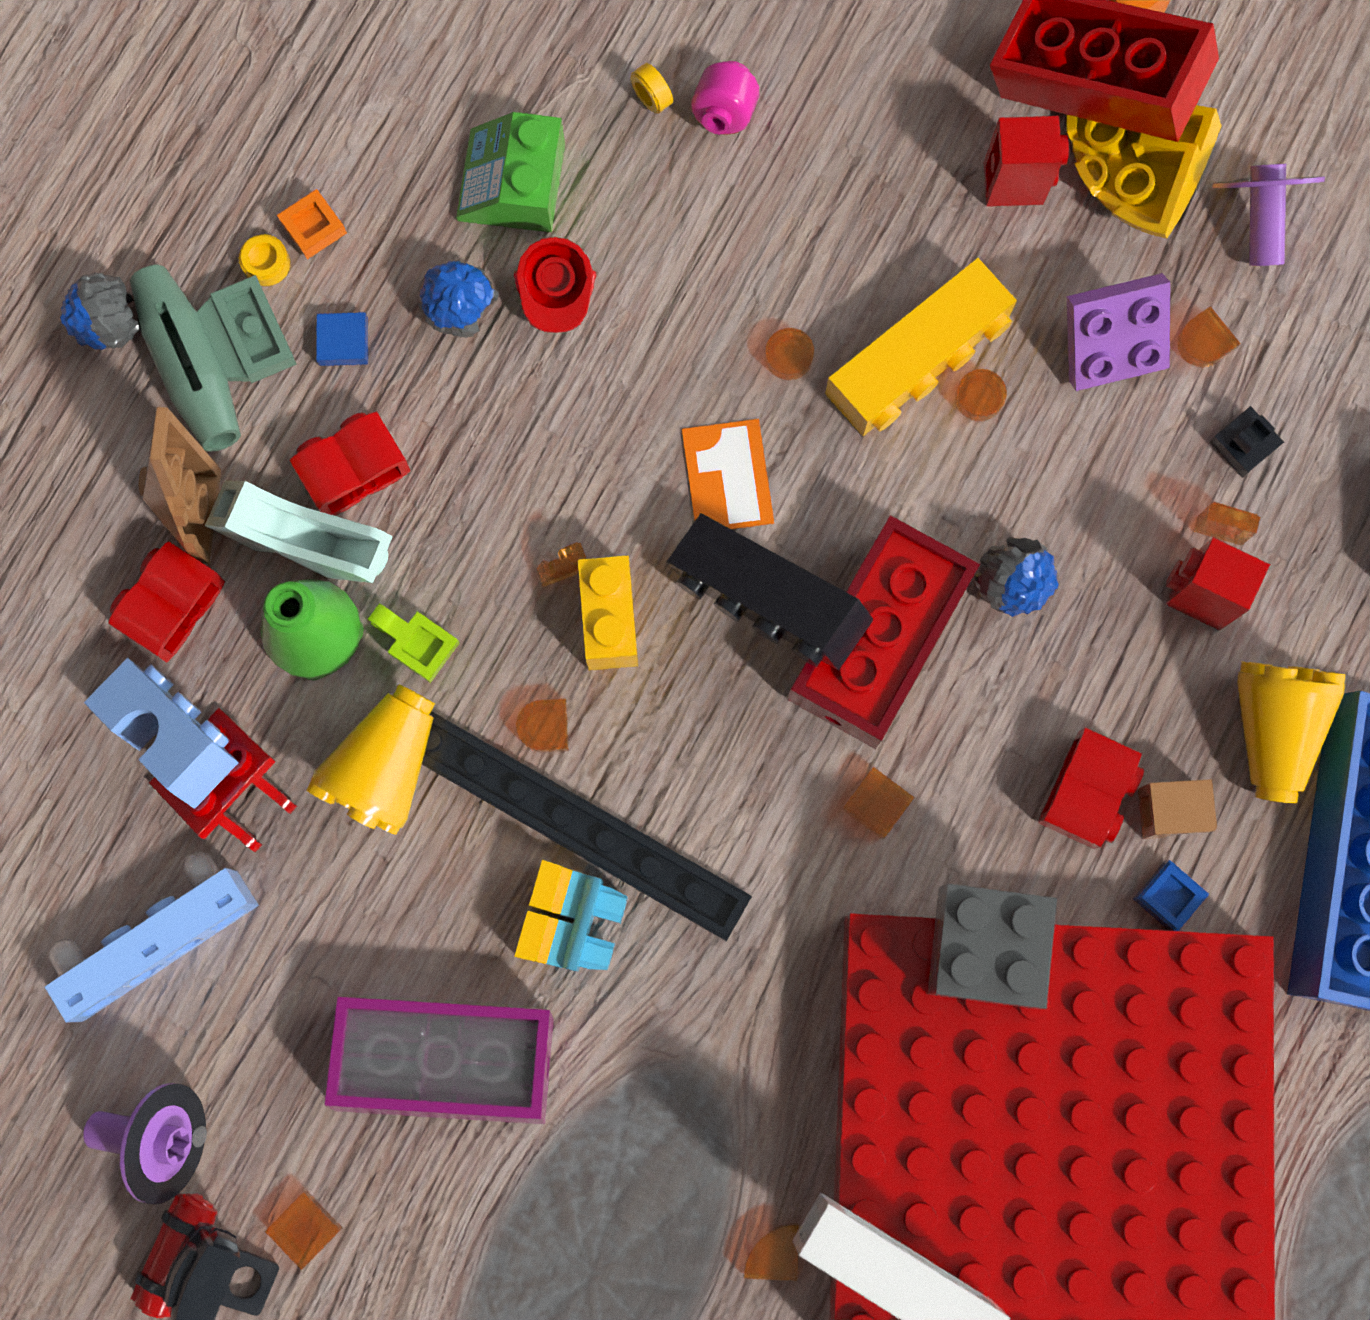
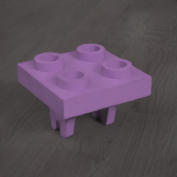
M1163 273L1067 296L1069 382L1075 391L1170 368V281Z

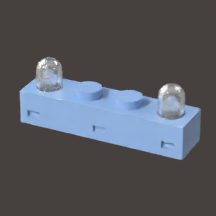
M201 851L193 852L183 862V872L193 889L177 900L174 896H169L157 902L146 911L149 918L133 929L126 925L113 931L101 941L104 948L89 958H86L80 946L73 940L61 939L55 942L49 950V960L59 977L46 985L45 989L65 1022H84L259 906L238 871L228 868L220 871L209 854Z

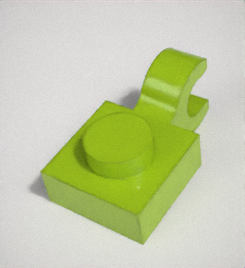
M379 603L368 618L372 626L395 640L388 650V654L429 683L433 681L460 644L457 638L418 611L410 622L407 623Z

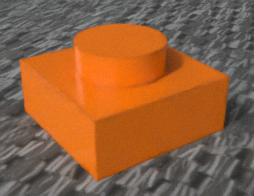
M315 189L277 214L280 223L307 260L347 234L344 225L318 189Z

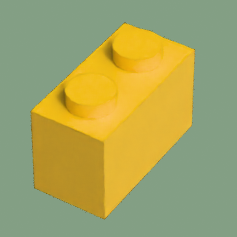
M629 555L578 560L585 658L588 670L637 667L638 654Z

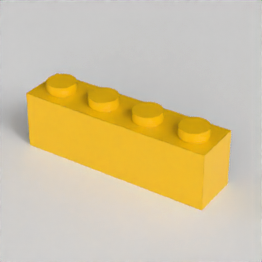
M977 258L828 378L825 395L862 437L874 427L881 432L900 416L901 411L899 407L911 397L917 402L928 395L939 383L936 379L938 375L948 367L954 372L966 364L976 352L973 349L975 345L985 337L992 342L1004 333L1012 324V320L1009 317L1017 300L983 262Z

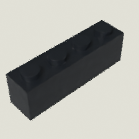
M700 513L666 561L680 576L676 583L684 591L699 600L702 599L704 594L716 600L714 606L735 621H739L742 616L754 622L752 628L775 644H778L781 638L794 645L791 650L801 659L815 667H818L820 662L823 661L839 671L874 620L861 601L855 596Z

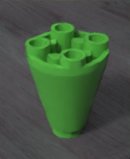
M315 579L284 582L270 590L264 601L260 633L263 648L276 666L292 676L315 681L333 674L349 662L359 646L364 628L360 620L358 608L345 591L330 582Z

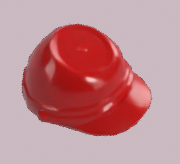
M559 237L544 238L530 245L521 256L518 268L514 271V279L523 313L529 323L536 329L544 332H567L579 326L587 315L590 297L594 289L596 271L592 269L590 260L582 248L574 242Z

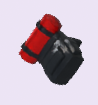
M178 1194L174 1197L169 1209L163 1212L161 1217L162 1227L143 1270L137 1272L134 1279L136 1286L130 1299L135 1301V1306L142 1313L155 1318L215 1320L221 1305L258 1316L263 1310L279 1272V1265L272 1260L239 1249L236 1235L214 1226L218 1211L201 1194ZM242 1267H252L258 1271L261 1277L260 1286L256 1292L246 1297L233 1294L229 1285L235 1271Z

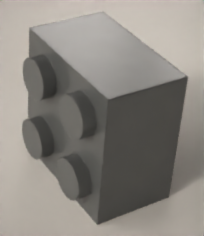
M946 884L939 887L927 994L1032 1009H1047L1057 898L955 884Z

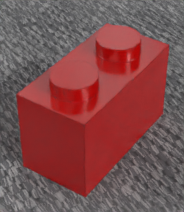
M1059 116L1001 117L998 119L983 162L986 207L1044 204L1051 187L1057 186L1061 165H1066L1068 161L1069 142L1067 135H1060Z
M1213 537L1199 550L1193 547L1184 561L1180 559L1177 561L1165 585L1172 589L1165 605L1220 631L1250 610L1271 564Z

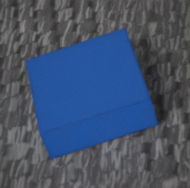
M365 312L317 314L316 360L319 366L368 365V317Z
M1167 860L1153 874L1133 900L1169 931H1179L1208 897L1209 893L1171 860Z

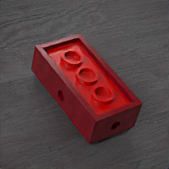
M890 515L846 591L861 601L874 620L839 671L823 661L820 662L818 667L806 662L793 684L787 700L876 749L883 740L980 564Z

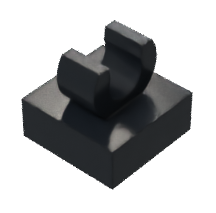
M1250 406L1215 435L1210 443L1243 478L1279 448L1284 441L1274 431L1275 428Z

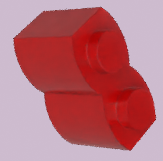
M377 411L367 415L366 413H357L348 417L340 425L341 430L333 436L324 439L322 437H314L305 441L297 448V454L289 460L320 512L336 516L353 507L366 496L394 484L410 472L405 457Z
M169 541L160 549L154 548L146 555L140 567L142 574L139 581L131 589H124L116 596L110 607L112 615L108 621V624L166 663L185 643L196 622L211 607L226 582L217 572Z
M1086 727L1078 731L1063 762L1058 778L1047 798L1038 823L1092 849L1100 848L1104 841L1112 843L1124 820V815L1118 813L1121 801L1125 794L1130 797L1134 795L1143 778L1144 769L1138 767L1142 753Z

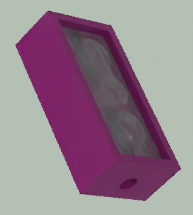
M337 997L324 1106L339 1112L545 1125L554 1018L550 1010Z

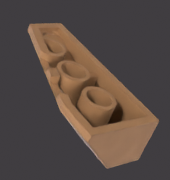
M157 407L147 467L143 466L139 474L140 495L143 496L145 503L188 554L203 564H210L214 530L206 527L205 524L218 497L221 468L168 408Z

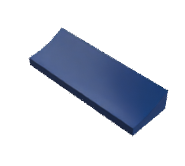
M1354 691L1344 693L1321 749L1287 995L1370 1011V693Z

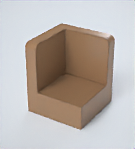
M1212 779L1149 783L1138 788L1143 839L1165 838L1173 834L1206 833L1217 829Z

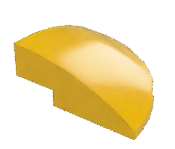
M1196 105L1178 142L1067 115V133L1072 141L1076 159L1074 164L1091 195L1096 197L1110 210L1113 216L1127 225L1147 234L1167 239L1187 207L1221 129L1217 109Z

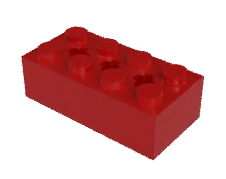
M1023 0L990 63V68L999 94L1003 99L1178 142L1219 60L1213 23L1109 0Z

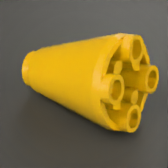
M1241 661L1237 684L1251 784L1256 785V798L1282 803H1297L1298 793L1305 790L1343 698L1345 674L1320 671L1319 669L1295 666L1285 668L1270 664Z
M398 684L394 694L387 693L316 768L306 791L327 803L334 805L336 801L349 808L347 815L367 827L375 829L378 826L396 835L408 819L434 718L429 714L435 703Z

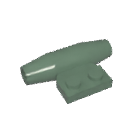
M150 265L136 271L130 278V286L141 333L171 402L204 450L212 452L230 447L239 440L241 433L228 381L251 382L252 384L297 365L256 275L211 293V297L196 312L166 267Z

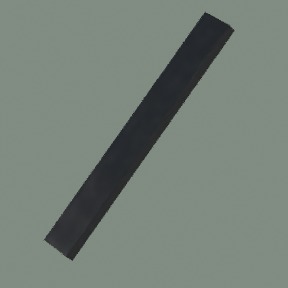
M431 711L429 715L434 718L422 766L727 942L752 898L751 895Z

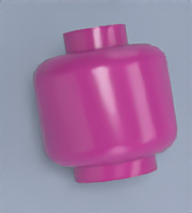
M724 61L713 63L706 67L700 77L691 101L692 112L696 120L711 133L722 135L737 134L744 130L751 120L759 99V85L750 70L739 62Z

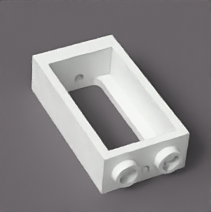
M821 1192L792 1240L799 1256L900 1320H1010V1317L990 1298Z

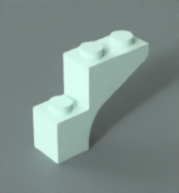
M224 481L205 524L206 527L255 551L278 553L326 578L373 583L375 577L384 569L388 560L387 549L393 537L377 528L294 504L266 492L247 481Z

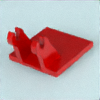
M218 708L208 718V721L230 740L224 748L239 763L195 809L168 791L155 777L149 784L202 839L205 840L219 824L256 853L263 844L225 812L233 802L253 783L288 813L291 814L298 806L263 776L276 761L223 710Z

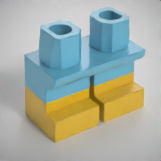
M542 860L529 906L571 918L575 921L574 923H569L527 911L514 957L579 972L580 967L592 970H608L615 943L590 937V930L594 916L621 924L628 896L613 888L603 886L604 882L601 878L579 873Z

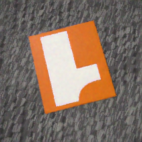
M759 419L682 429L694 520L702 513L730 529L775 524Z

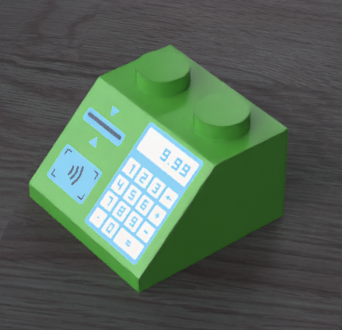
M512 112L471 128L456 215L457 221L552 233L565 149L562 118Z

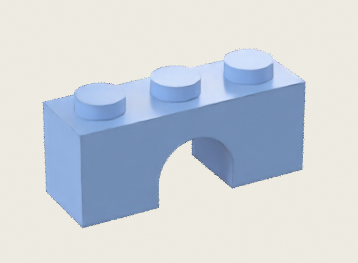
M127 657L84 703L110 731L139 751L152 737L157 735L152 746L138 760L168 791L195 809L239 763L224 748L230 740L210 721L206 720L201 725L196 718L202 712L180 692L172 696L168 690L174 684L157 668L150 664L143 670Z

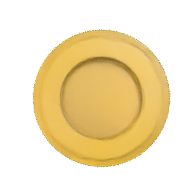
M645 62L631 73V84L639 99L650 111L659 114L673 103L670 88L661 74L651 64Z
M260 234L251 237L243 244L239 252V264L246 277L250 278L256 275L261 286L275 285L281 282L289 272L290 256L284 244L272 235Z

